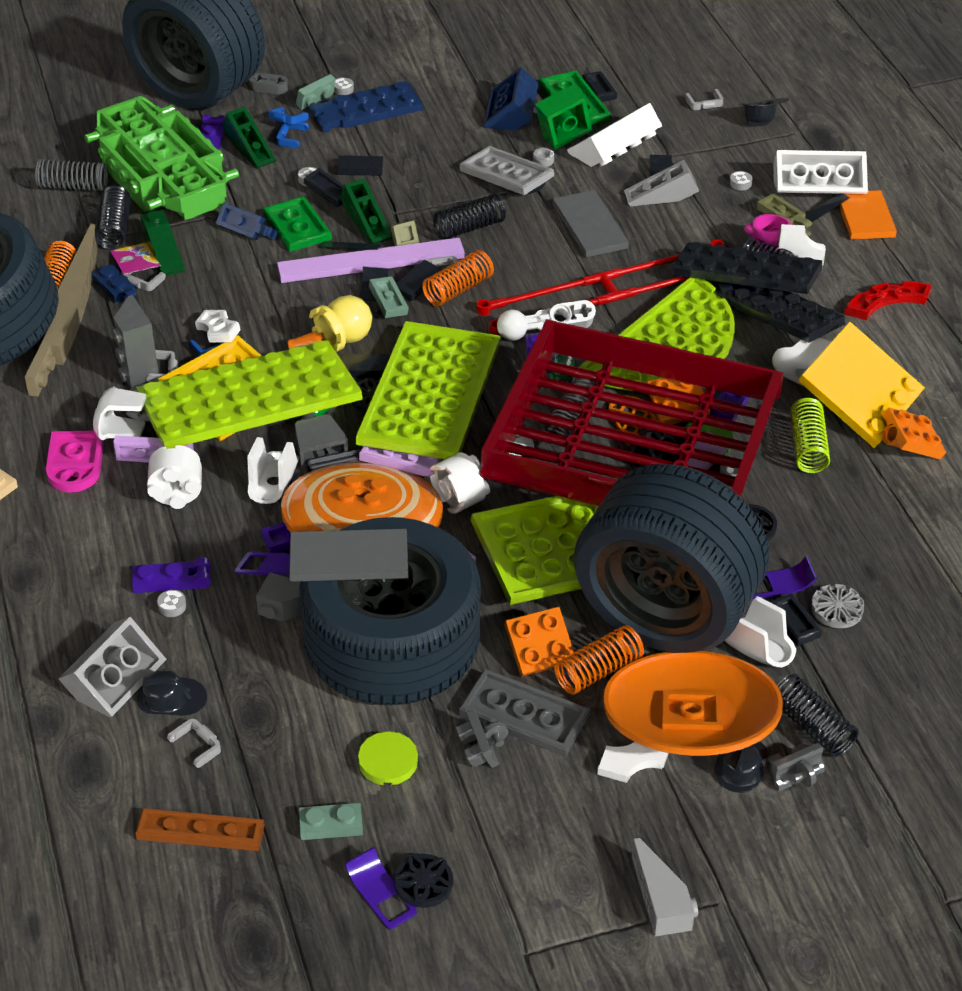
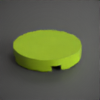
M390 731L377 733L367 738L360 747L358 754L360 771L366 779L375 784H400L408 780L416 771L418 761L416 745L410 738L401 733Z

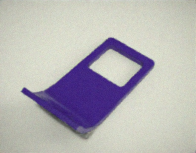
M248 552L234 571L236 574L268 575L270 572L290 578V554ZM251 557H266L258 569H243Z
M805 556L800 563L791 568L766 572L765 577L769 581L772 592L755 594L752 599L756 596L765 598L796 593L811 586L817 577L808 557Z
M374 847L344 863L354 886L387 929L391 930L417 914V909L414 906L404 902L409 911L392 921H388L377 907L378 904L397 893L394 881L382 866Z

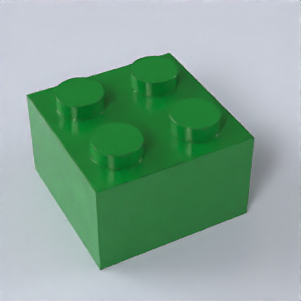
M573 84L535 104L543 137L555 150L592 131L586 99Z

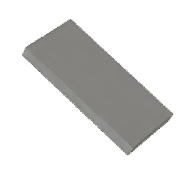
M488 146L459 164L460 171L522 195L529 193L554 177V169L492 146Z

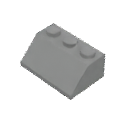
M127 617L114 622L58 679L77 701L107 717H112L143 685V678L155 672L166 661V658L131 617Z

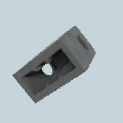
M312 412L302 415L301 420L295 423L296 443L301 469L308 468L307 463L309 459L348 451V439L331 415L326 414L316 417V414Z

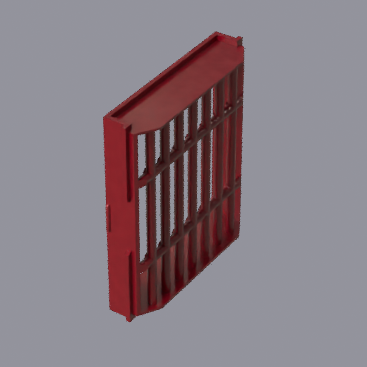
M546 319L482 448L480 477L599 506L617 479L628 473L629 470L573 457L576 450L642 466L672 464L693 468L732 487V490L742 497L775 398L779 399L784 372ZM553 353L601 363L603 366L601 370L595 372L552 362L551 359ZM614 366L706 387L704 394L696 395L613 376L610 373ZM550 371L594 381L595 384L589 388L546 378V375ZM607 384L694 404L699 407L693 412L603 391V388ZM541 387L580 395L588 399L587 402L581 404L538 394ZM719 390L763 400L760 409L713 399L715 391ZM600 400L690 421L692 425L684 428L598 408L596 404ZM536 403L581 415L578 419L572 420L530 409L532 404ZM711 408L755 418L756 421L754 425L710 416L707 415V412ZM592 416L686 438L685 443L679 445L589 424L588 422ZM525 419L574 431L572 435L566 437L522 425ZM702 425H708L751 436L748 442L701 432ZM584 433L679 455V459L671 462L583 441L581 438ZM517 436L566 448L564 452L558 454L514 442ZM696 441L745 453L742 459L696 449L694 446ZM692 458L739 470L735 477L688 466V462Z

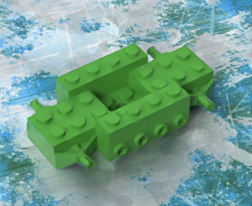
M142 96L98 110L96 131L84 135L87 144L99 140L100 148H98V152L102 162L107 166L108 173L121 187L129 192L133 201L144 212L164 206L167 209L178 212L184 220L194 218L221 207L225 202L226 183L239 177L236 168L225 173L223 172L222 162L224 159L222 152L216 149L211 141L205 138L200 130L190 123L187 117H184L179 111H175L172 104L160 108Z

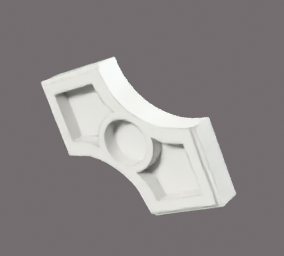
M781 224L779 248L789 250L795 256L822 260L823 266L826 251L825 245L812 241L806 235L804 225Z
M204 310L195 322L197 330L207 332L209 342H232L240 331L239 322L228 320L226 310Z
M636 742L622 747L606 746L598 767V775L627 783L630 777L639 770L645 768H664L669 753L654 750Z

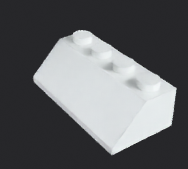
M649 103L569 148L567 151L570 155L591 167L598 163L603 166L612 161V155L618 157L627 152V146L632 149L642 143L641 138L644 137L647 140L656 135L655 130L661 127L662 124Z
M777 150L773 170L774 184L777 192L868 193L866 152Z

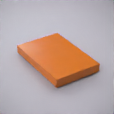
M881 190L868 191L867 194L843 193L850 197L839 205L850 239L896 237L897 230Z

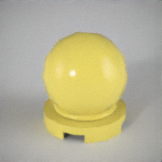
M352 295L338 297L329 303L328 306L321 305L311 310L309 318H314L315 326L311 328L312 332H322L324 339L330 342L336 352L344 349L346 343L349 344L363 339L368 334L372 323V314L369 306L361 298Z

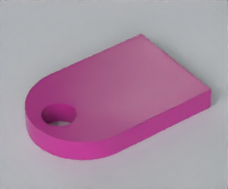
M94 430L51 432L46 473L48 482L53 488L62 492L72 493L83 491L96 483L101 471L104 440L99 439ZM70 478H77L75 481H66Z

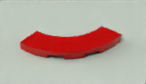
M902 281L901 284L889 285L886 282L871 286L870 290L858 293L849 301L844 315L867 321L873 312L889 304L907 302L925 305L932 285L915 281Z

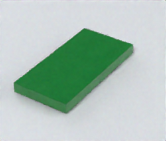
M577 71L539 79L538 85L547 97L573 84L586 99L591 125L611 121V113Z

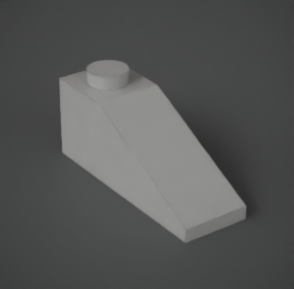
M682 160L625 189L624 192L629 206L678 202L699 192V189L685 160Z
M640 838L634 839L632 860L654 936L692 931L694 917H698V907L695 898H690L687 886Z

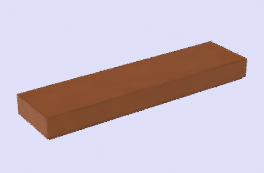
M142 808L135 834L137 840L259 851L265 825L264 819Z

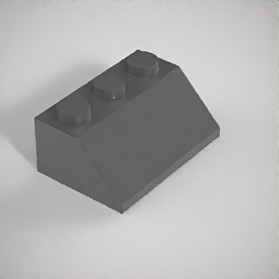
M130 295L113 318L115 329H112V335L116 344H118L115 353L119 363H121V367L118 368L120 378L123 382L126 381L130 388L149 383L146 380L148 374L159 373L152 323L134 296Z

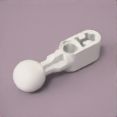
M587 300L556 304L551 309L539 310L535 315L524 316L523 313L517 310H507L498 318L497 330L504 339L515 341L522 338L527 330L538 329L541 331L546 319L557 321L554 318L555 315L565 317L566 320L561 323L588 328L593 322L596 310L595 306Z

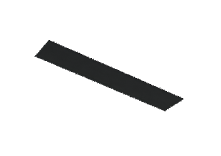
M839 193L806 214L805 219L814 222L850 197Z
M325 241L320 247L378 250L382 244Z

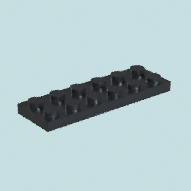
M688 242L672 265L671 270L672 275L808 294L823 266L822 260L810 257L802 258L788 254L780 255L765 251H750L743 248H728L721 245Z
M725 282L715 286L714 293L721 299L725 298L730 307L808 343L845 325L844 315L792 292Z

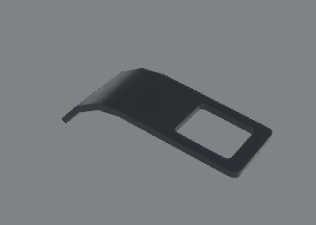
M363 266L362 283L358 298H361L363 301L376 302L369 288L370 279L388 277L389 268ZM380 307L378 312H371L372 317H381L382 311Z

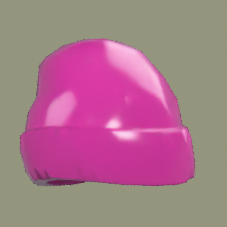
M763 214L756 217L753 223H747L744 230L751 237L756 238L757 241L761 240L766 245L770 244L771 247L775 246V248H778L781 224L792 225V223L787 218L779 215Z

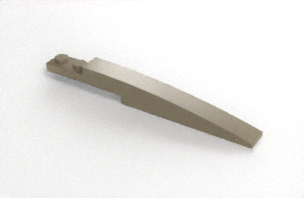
M90 224L58 288L59 300L56 315L25 375L29 396H39L42 388L47 385L50 371L54 370L55 364L64 365L75 340L92 285L91 272L95 270L98 248L95 237V224Z

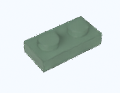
M329 74L299 89L296 106L303 110L313 102L317 103L324 98H329L334 93L336 79Z
M392 276L370 279L369 288L385 318L408 314L409 308Z
M361 803L299 808L301 840L363 835Z

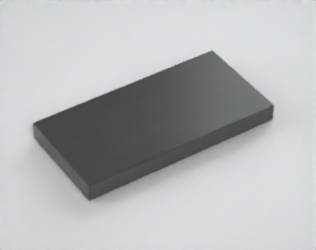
M595 190L553 198L554 208L585 257L629 248V241Z
M407 529L291 532L290 582L408 578Z
M487 669L483 670L459 708V716L469 719L467 712L475 709L479 720L483 721L485 726H488L487 721L489 719H495L496 722L506 724L509 732L508 735L564 757L567 756L590 715V708Z

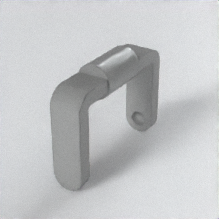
M718 89L713 90V95L716 99L694 102L690 94L685 93V100L692 110L723 106V97Z
M455 256L425 259L438 267L451 265L458 261Z
M160 272L150 282H146L130 275L132 273L123 274L135 287L146 291H152L166 277L165 273Z
M155 350L156 359L169 360L168 373L178 368V361L175 359L173 351ZM150 373L147 375L146 380L148 382H158V379L166 374Z
M189 719L170 732L167 739L170 742H174L194 729L199 737L212 746L194 760L193 764L199 768L220 754V742L208 727L200 724L196 719Z

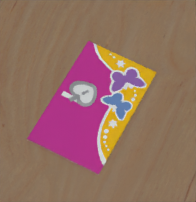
M147 243L111 251L123 274L161 266Z

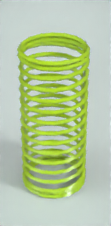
M800 399L792 405L790 410L796 464L801 471L807 473L821 472L830 463L824 409L822 403L816 399ZM802 402H814V403H804V404H801V405L797 406L798 404H800V403H802ZM804 405H815L818 407H804L796 411L799 407ZM813 408L819 411H804L796 415L798 412L804 409ZM807 412H813V413L819 414V415L808 414V415L801 416L800 418H797V417H799L800 415H802V414H804V413H807ZM808 416H814V417H815V418H808V419H805V420H801L802 418L808 417ZM815 424V426L803 427L805 425ZM816 428L815 430L805 431V429ZM817 432L815 434L806 435V433ZM810 436H817L816 438H806ZM810 440H818V441H816V442H811V443L807 442V441H810ZM811 444H818V445L812 446V447L807 446V445H811ZM819 451L817 454H805L806 452ZM821 453H824L822 456L813 459L805 458L802 456H816L820 455ZM824 457V458H823L822 460H820L819 462H814V463H812V462H806V461H803V460H802V459H805V460H817V459H820V458ZM826 460L823 464L814 467L806 466L801 463L803 462L805 464H818Z

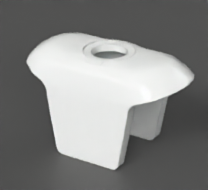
M820 337L810 343L800 340L793 347L777 349L772 358L773 366L776 371L784 372L783 376L802 385L798 379L827 348L831 341Z
M115 386L104 391L98 402L93 419V429L96 436L101 440L115 438V435L141 437L145 428V422L116 416L114 410L141 411L146 400V394L118 389Z
M257 437L247 458L248 494L255 502L271 504L277 502L283 496L292 479L299 458L295 453L292 442H287L283 451L267 453L263 438ZM271 477H278L279 484L270 485L267 483V480Z
M759 596L753 599L747 614L742 615L735 630L724 640L744 655L776 668L787 666L792 662L796 653L795 645L787 635L785 611Z

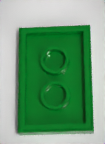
M304 196L263 208V215L272 228L278 231L277 235L289 252L332 240V233Z

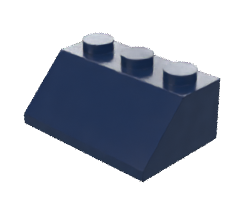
M522 67L491 89L483 124L486 128L517 130L531 122L538 82Z

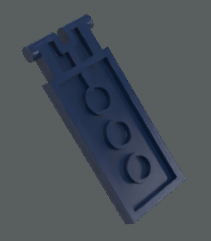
M407 81L397 82L388 86H379L371 90L358 91L353 94L339 95L328 99V102L319 104L313 102L309 105L310 111L324 132H329L332 128L342 126L344 129L423 110V103Z

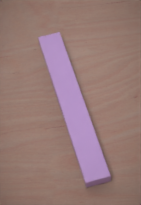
M460 238L379 248L378 250H364L277 262L281 283L359 273L363 272V266L396 268L418 265L424 259L455 256L457 259L464 258V249Z

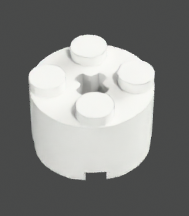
M175 445V448L166 449V446L157 449L149 459L148 494L157 501L170 505L175 509L183 508L187 503L197 498L201 491L202 466L198 454L194 450L182 445Z
M459 452L431 466L430 470H434V474L430 476L431 484L439 493L442 503L446 501L451 506L447 509L450 513L456 514L484 500L485 496L490 493L488 483L480 477V463L474 455L468 456L463 452Z

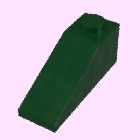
M246 106L227 112L222 127L231 143L256 169L276 162L275 156Z
M363 178L344 184L340 199L349 217L371 244H377L392 239V233L366 179Z
M151 211L140 215L143 237L161 265L157 266L159 271L165 273L166 276L185 272L178 247L164 211Z

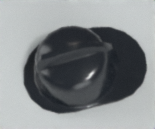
M777 98L756 103H740L739 105H744L745 116L749 126H764L773 120L777 104L787 102L789 99Z
M166 669L157 670L148 677L143 678V686L137 695V704L141 710L149 714L191 715L201 710L207 701V691L201 683L193 679L179 677L177 673Z
M759 741L741 750L719 754L715 765L717 781L724 788L732 792L744 793L756 788L762 780L768 762V751L765 745Z

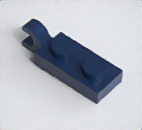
M225 202L216 221L218 225L256 240L259 234L275 239L278 233L277 230L263 225L265 218Z
M113 264L103 266L91 272L92 280L115 303L121 300L124 302L130 295L137 296L135 286Z

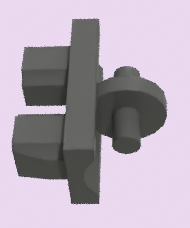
M475 709L467 712L469 721L456 727V730L464 745L475 740L478 741L477 744L464 749L468 761L472 767L488 762L491 768L500 765L492 743H495L496 747L503 746V740L509 733L506 724L496 722L495 719H489L487 721L488 726L485 727L483 721L479 720Z
M801 743L794 746L791 751L792 754L786 757L777 753L768 758L769 771L774 777V787L778 791L800 782L807 787L816 784V775L825 772L821 758L823 747L820 744L816 743L808 747Z

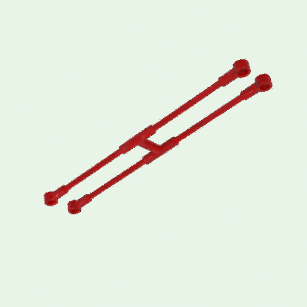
M713 240L710 245H721L724 247V242ZM678 254L623 269L616 268L582 277L580 280L510 298L503 297L491 301L481 299L477 301L476 311L479 315L485 316L490 314L491 310L506 307L507 304L581 285L586 286L601 282L608 294L588 300L593 305L597 304L599 306L634 297L638 293L681 283L690 277L680 276L638 288L631 287L619 291L611 281V279L622 277L623 274L674 262L680 255ZM498 319L491 320L489 323V332L493 335H500L497 330Z

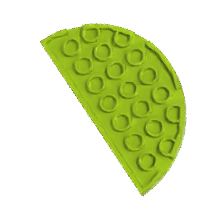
M690 277L621 332L619 336L725 359L732 346L735 322L731 307L726 299H721L714 293L716 288L704 279ZM585 361L578 368L597 372L601 370L603 364ZM614 366L610 373L613 376L643 383L662 378ZM605 384V386H607V387L616 388V389H622V390H628V389H624V388L615 387V386H611V385Z

